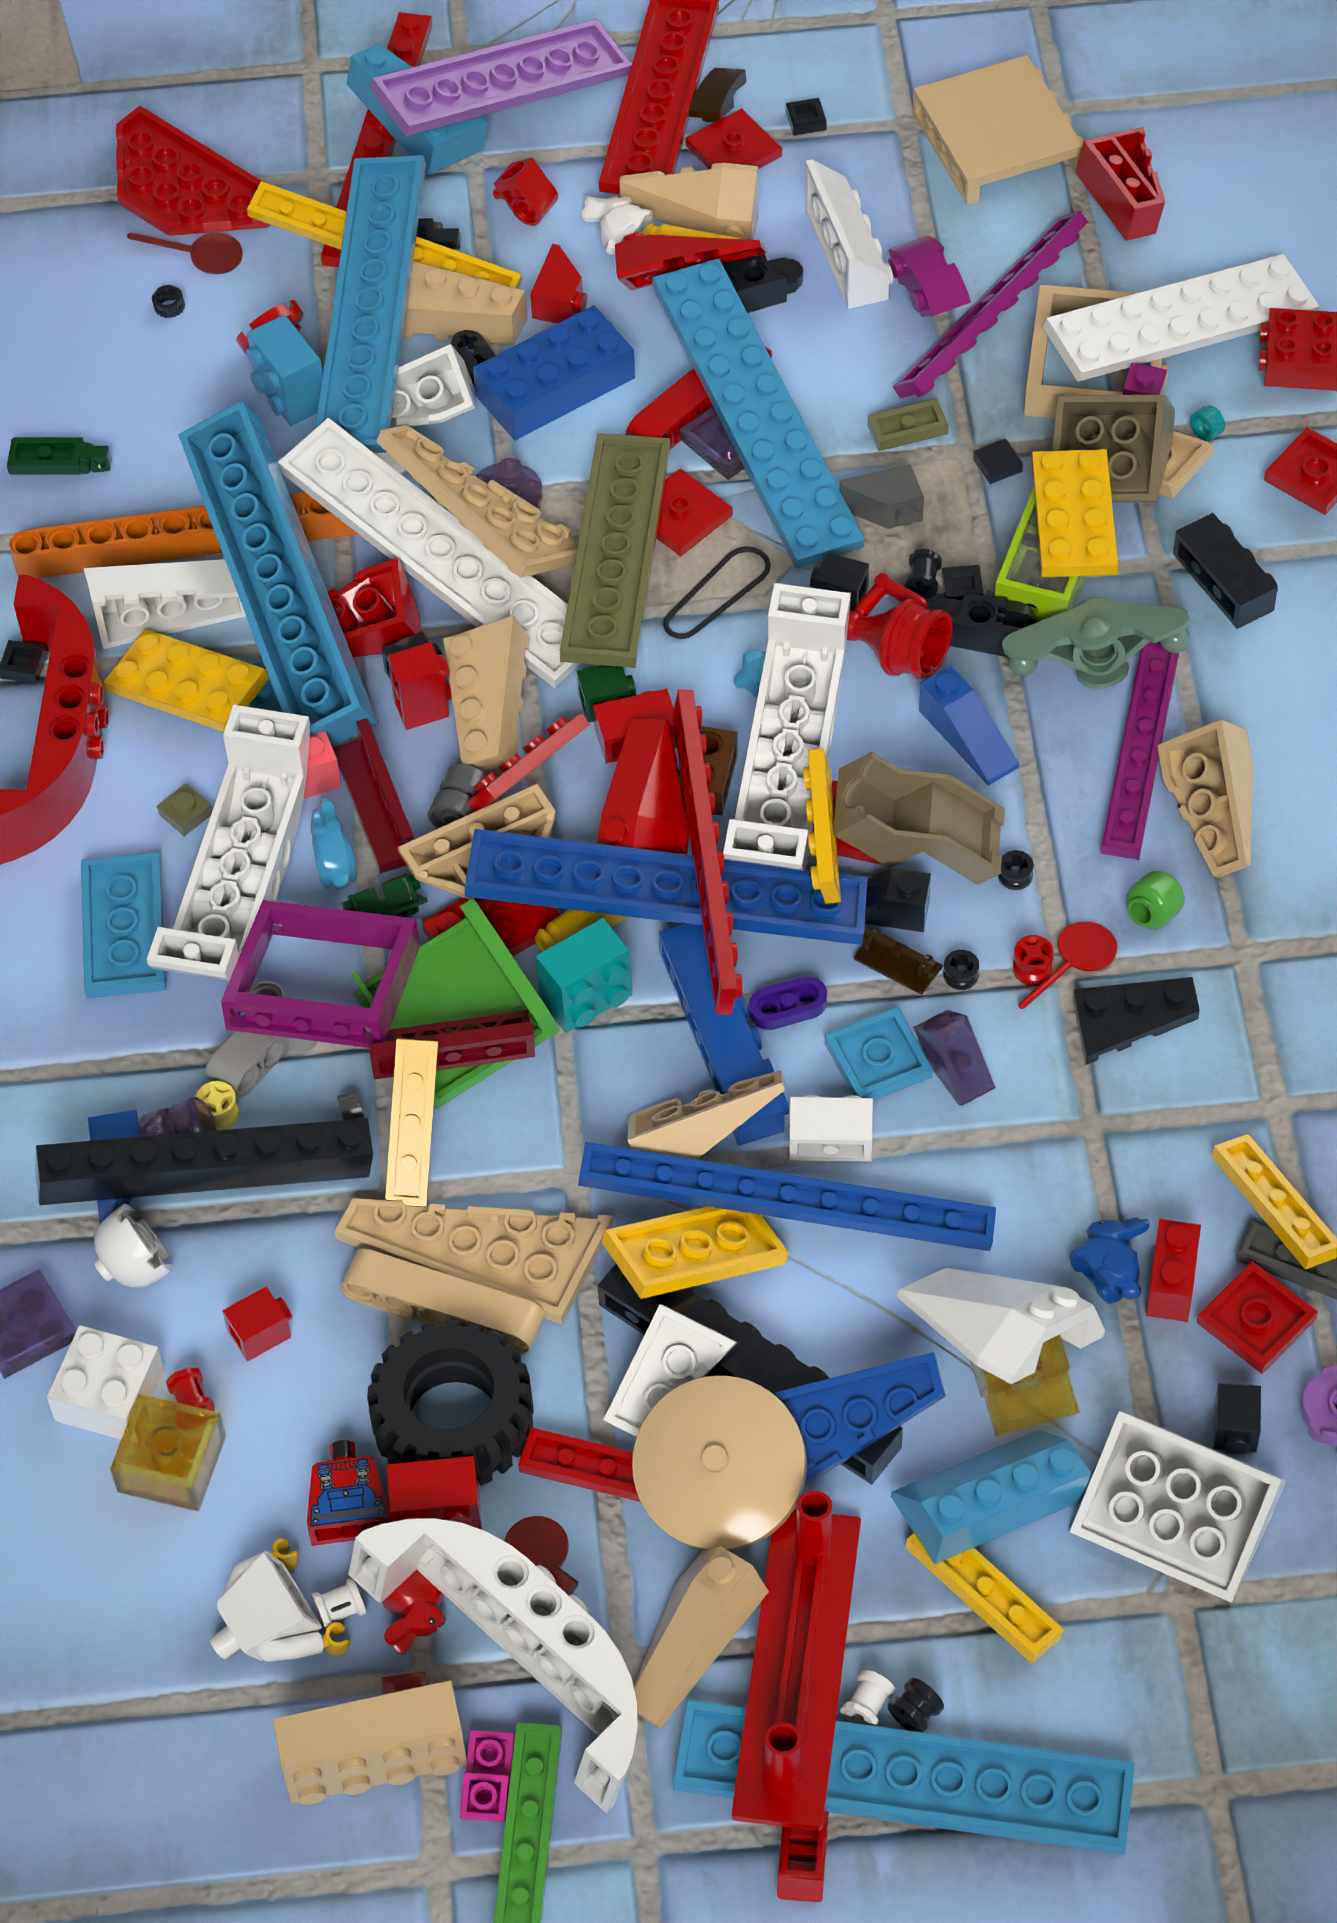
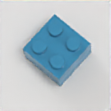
M286 315L247 332L249 348L246 349V354L253 367V373L250 374V378L258 393L264 392L268 397L269 405L276 416L282 415L289 426L317 414L323 377L321 359Z

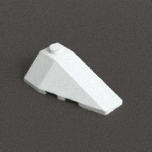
M449 344L398 367L390 428L403 425L411 427L443 423L475 408V389L466 364L455 348Z

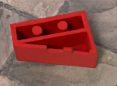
M1144 127L1084 140L1075 172L1126 241L1156 234L1165 205L1157 171H1153L1151 150L1147 149L1144 140L1146 135Z

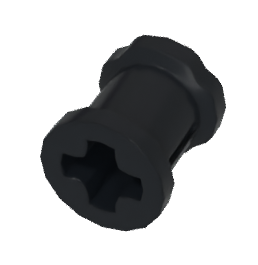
M930 549L915 550L909 556L911 573L905 580V587L925 599L932 598L938 592L936 575L937 571L942 567V558L938 553Z

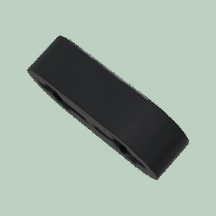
M464 330L453 336L451 345L463 358L473 386H475L473 367L496 355L478 332ZM469 349H474V353L471 354Z

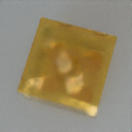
M138 1394L110 1468L117 1492L199 1512L226 1438L221 1414L215 1411Z

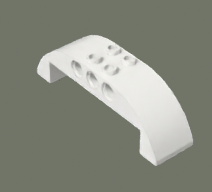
M774 583L768 613V644L735 819H729L723 851L724 860L801 871L805 870L810 856L808 833L814 832V823H809L806 813L805 801L812 799L811 790H806L803 767L809 766L808 750L824 748L827 760H829L844 665L851 593Z
M233 705L223 734L228 766L173 929L157 927L147 957V964L152 969L223 981L230 980L262 900L277 901L298 830L306 785L310 739L309 716Z
M435 1518L405 1519L380 1524L362 1531L354 1541L348 1575L378 1603L385 1600L413 1572L418 1570L598 1736L585 1749L574 1784L607 1814L615 1805L633 1756L638 1730L637 1700L631 1675L620 1651L606 1631L589 1615L586 1605L578 1597L567 1595L556 1585L555 1578L545 1567L541 1565L535 1566L513 1546L489 1532L464 1523Z

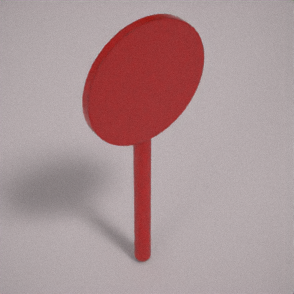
M1077 922L1067 926L1061 932L1058 939V952L1065 962L1019 1002L1018 1007L1025 1009L1071 967L1082 971H1098L1109 966L1117 954V941L1114 935L1104 926L1093 922Z

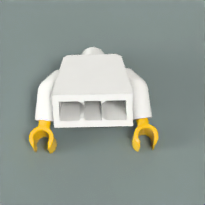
M277 1539L272 1546V1553L264 1551L236 1564L224 1589V1594L216 1604V1608L227 1626L210 1638L213 1649L224 1660L228 1659L240 1648L245 1654L266 1662L293 1660L317 1655L323 1652V1648L333 1656H341L348 1651L350 1640L335 1642L331 1639L333 1636L344 1634L345 1626L339 1622L330 1624L323 1635L317 1632L322 1628V1625L289 1573L298 1566L299 1552L293 1551L291 1554L283 1555L290 1549L287 1539Z

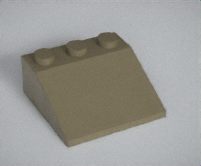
M1166 395L1058 396L1052 451L1107 449L1112 503H1157L1172 446L1175 409Z

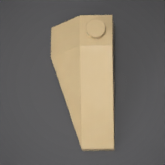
M716 163L712 164L711 169L694 171L693 167L681 168V172L677 174L665 175L661 171L624 175L620 177V196L630 197L633 205L653 211L654 219L673 226L753 240L759 218L758 166Z
M782 1070L739 1081L730 1086L728 1093L725 1094L709 1089L700 1092L699 1097L684 1105L681 1104L679 1098L630 1114L628 1119V1144L634 1150L697 1160L785 1090V1079Z
M721 1546L709 1548L700 1552L675 1583L633 1685L637 1700L638 1716L661 1729L768 1594V1589L752 1564Z

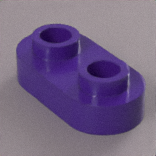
M801 977L762 988L756 991L750 998L749 1017L754 1025L765 1030H774L816 1018L827 1007V989L820 980L813 977ZM804 1000H810L813 1003L803 1004L801 1002ZM765 1011L775 1012L774 1014H764Z

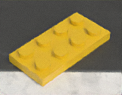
M1107 449L1032 452L1031 462L1041 577L1117 575L1118 557Z
M144 629L103 683L109 693L224 732L233 705L248 707L269 680L265 668Z
M709 1206L607 1229L604 1231L602 1244L641 1299L785 1265L789 1254L762 1215Z

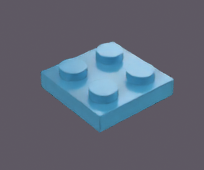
M898 1007L825 1035L824 1044L852 1095L876 1100L932 1078L933 1069Z

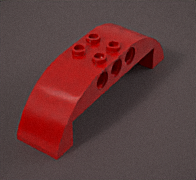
M18 575L13 605L23 642L45 645L46 652H50L27 789H0V865L36 851L54 839L71 823L89 794L95 775L97 759H103L104 739L101 736L102 728L107 729L109 724V708L105 706L102 675L93 637L85 617L75 603L60 590L30 575Z

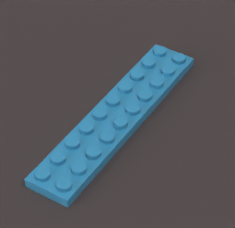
M423 155L354 159L315 429L327 418H330L373 453H387L376 441L380 431L391 426L426 169Z
M717 258L653 277L652 287L795 568L822 561L827 552L841 555L863 548L865 538L720 259Z
M687 1700L673 1780L674 1791L734 1798L746 1708ZM836 1721L825 1810L829 1813L1125 1855L1135 1762Z

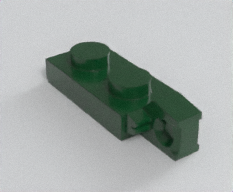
M13 437L11 439L7 469L9 475H81V473L88 474L90 471L93 473L110 471L112 457L109 446H93L92 443L84 442L83 437Z

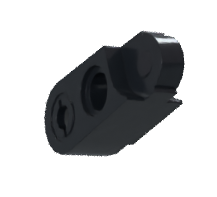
M765 254L722 263L747 313L787 302V294L796 292V289L803 283V266L794 259L783 257L768 261Z
M965 593L963 600L942 598L927 606L931 610H944L950 615L953 627L951 647L1008 657L1004 654L1002 647L1004 638L1017 630L1038 622L1036 614L1029 605L1018 601H1009L1008 598Z

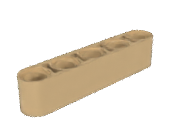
M369 1249L356 1250L339 1287L346 1297L355 1302L423 1324L434 1322L435 1327L446 1326V1320H459L460 1326L468 1327L469 1322L483 1325L484 1333L489 1334L491 1330L496 1331L505 1337L506 1346L508 1344L514 1345L520 1354L530 1352L546 1315L539 1305L530 1300Z

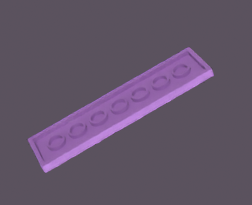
M594 19L372 78L370 89L405 136L628 76L632 63L600 22Z

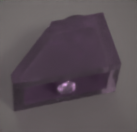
M947 1009L913 1027L923 1053L933 1071L958 1105L962 1106L996 1088L967 1015Z

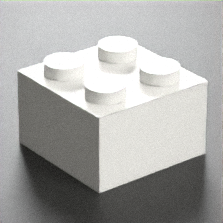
M79 1325L47 1396L54 1421L134 1443L165 1371L159 1348Z

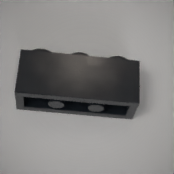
M1214 513L1176 530L1173 555L1236 629L1274 611L1278 586L1274 577L1264 572L1257 564L1252 552L1244 548L1237 541L1231 528L1227 524H1223Z

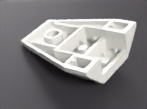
M944 1268L899 1289L897 1293L898 1299L975 1365L1009 1384H1013L1035 1373L1043 1342L1058 1336L1081 1349L1103 1338L1105 1328L1094 1305L1080 1298L1074 1290L1066 1287Z

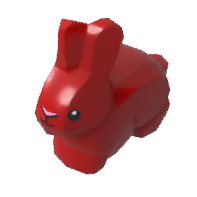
M418 1570L413 1572L382 1601L384 1608L401 1615V1619L390 1625L384 1633L386 1643L393 1645L396 1653L404 1655L410 1649L416 1637H426L435 1633L446 1621L444 1613L438 1608L443 1601L444 1594Z

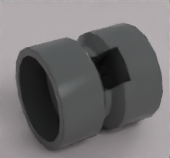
M466 764L450 766L439 787L440 791L437 792L427 813L428 819L433 826L438 829L474 813L467 801L478 793L475 785L487 775L481 770Z

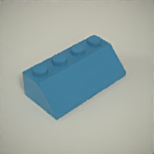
M1037 1430L891 1492L890 1497L933 1563L937 1564L1081 1502L1091 1472L1068 1439Z

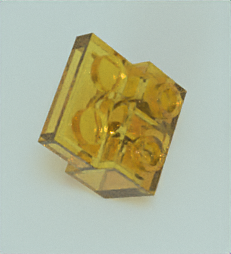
M1060 1334L1043 1342L1035 1373L1013 1384H1009L978 1367L970 1360L980 1396L985 1399L996 1437L1080 1413L1068 1375L1070 1366ZM1035 1379H1037V1382L1041 1381V1383L1012 1390V1386Z

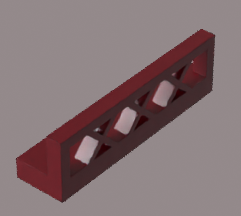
M366 718L356 721L359 740L333 747L374 860L380 874L407 866L398 852V847L414 840V835Z
M528 1010L389 1029L385 1042L369 1044L374 1080L394 1077L397 1038L438 1041L436 1071L535 1057L534 1035Z

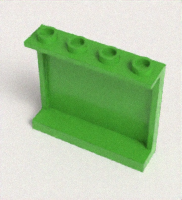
M474 898L460 906L466 917L464 920L419 948L390 1029L528 1010L529 1018L532 1022L535 1047L560 1031L550 1011ZM384 970L364 983L357 972L352 974L359 987L353 994L362 1007H371ZM514 1060L436 1071L434 1094L436 1109Z

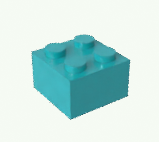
M604 918L535 956L539 997L565 1033L576 1027H583L589 1024L595 1016L609 1008H616L622 1005L628 997L632 996L630 950Z

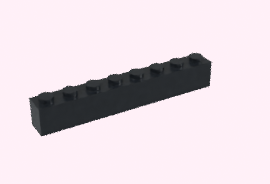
M368 1118L36 1145L35 1174L39 1205L367 1178L370 1175L373 1149Z
M617 1264L598 1284L599 1306L643 1335H645L659 1305L662 1304L738 1342L706 1375L707 1377H739L754 1382L771 1393L830 1379L823 1370L815 1366L808 1367L796 1359L794 1353L782 1344L775 1345L762 1337L755 1326L745 1321L739 1322L728 1315L726 1309L721 1304L712 1299L705 1300L696 1294L692 1287L641 1299ZM899 1426L841 1463V1465L873 1485L901 1450L903 1428Z

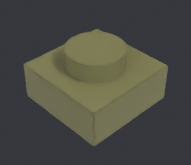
M186 783L157 805L159 816L184 837L209 818L213 811L212 805Z

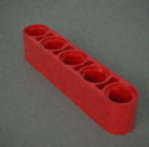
M765 346L769 356L772 359V351ZM694 368L639 412L629 423L625 435L670 438L671 450L716 411Z

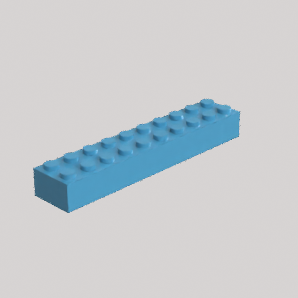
M242 400L178 434L282 712L309 716L310 735L326 731L331 746L358 734L356 721L367 718L370 727L377 724L376 716L261 419Z

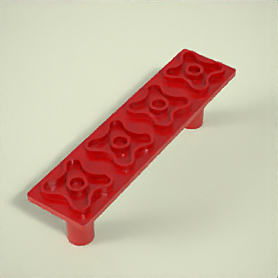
M808 1491L801 1495L797 1502V1510H793L784 1524L771 1534L764 1581L769 1592L761 1602L731 1813L734 1821L820 1831L823 1828L861 1519L856 1516L832 1514L833 1505L831 1499L820 1491Z

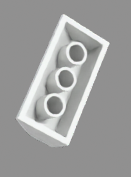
M813 159L807 160L805 211L847 308L852 309L888 300L889 285L893 284L892 269L889 263L884 264L882 260V249L878 238H872L871 223L868 215L861 213L860 198L857 190H851L845 176Z

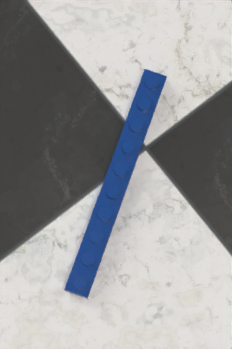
M585 1142L578 1186L990 1251L993 1244L996 1207Z

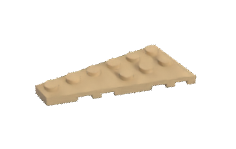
M408 425L380 431L376 442L388 452L389 457L407 470L411 477L426 488L440 505L446 507L463 527L469 529L482 541L486 549L500 558L513 574L523 578L575 565L578 542L570 537L571 529L561 523L556 526L546 522L539 517L541 513L538 508L494 480H490L487 484L473 475L474 467L464 461L459 464L443 456L444 450L441 446Z
M352 1198L334 1233L336 1240L359 1249L373 1250L530 1300L544 1310L546 1314L545 1319L562 1325L603 1246L602 1238L604 1231L611 1229L614 1223L613 1216L598 1215V1219L578 1218L576 1213L560 1212L559 1216L535 1215L532 1210L468 1206L467 1210L446 1209L445 1204L430 1203L429 1207L405 1206L402 1201Z

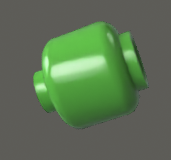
M1151 871L1130 887L1126 894L1125 903L1129 916L1136 924L1148 929H1159L1167 925L1180 913L1184 906L1185 896L1178 881L1170 874L1162 871Z

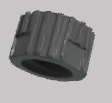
M356 1091L337 1096L344 1120L365 1118Z

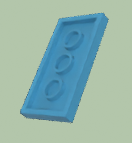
M159 852L81 860L83 965L86 998L166 991L165 971L152 969L147 964V957L157 927H163L162 876Z

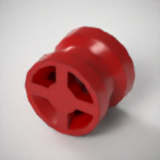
M1028 935L1017 941L1014 947L1013 973L1015 978L1021 983L1039 985L1052 974L1054 949L1046 938L1039 935ZM1035 961H1039V964H1030L1034 963Z

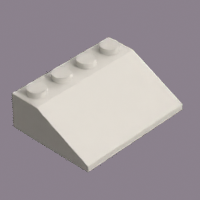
M1119 1411L1076 1514L1070 1533L1232 1603L1271 1520L1286 1480L1129 1413Z

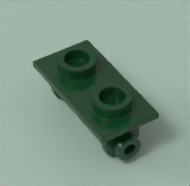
M405 873L380 883L385 895L384 898L379 899L375 887H370L347 896L348 900L342 902L343 910L408 917L419 911L418 906L427 903L428 899L419 893H415V890L421 888L420 883L413 875L408 876Z

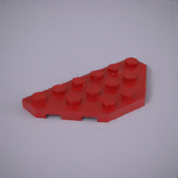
M140 105L116 124L117 197L119 205L168 236L258 229L270 226V224L248 217L247 208L261 182L260 179Z

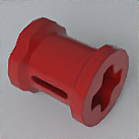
M195 1367L176 1371L166 1380L167 1389L170 1394L174 1395L179 1407L177 1417L183 1424L201 1422L215 1411L213 1400L206 1396L202 1386V1373L200 1369Z

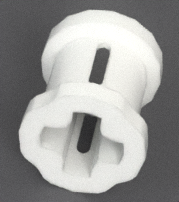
M353 1578L346 1579L345 1585L326 1593L320 1594L317 1591L311 1594L316 1611L325 1630L333 1622L355 1613L359 1616L367 1614Z
M862 1670L857 1677L859 1685L849 1702L842 1704L840 1713L850 1723L877 1726L879 1723L877 1715L885 1700L893 1697L896 1688L882 1675L870 1670Z

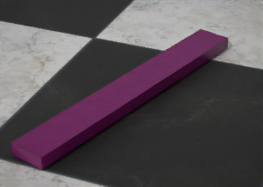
M1160 641L1157 643L1149 642L1140 651L1101 846V854L1136 860L1140 859L1159 762L1157 745L1163 741L1179 653H1170L1164 650Z

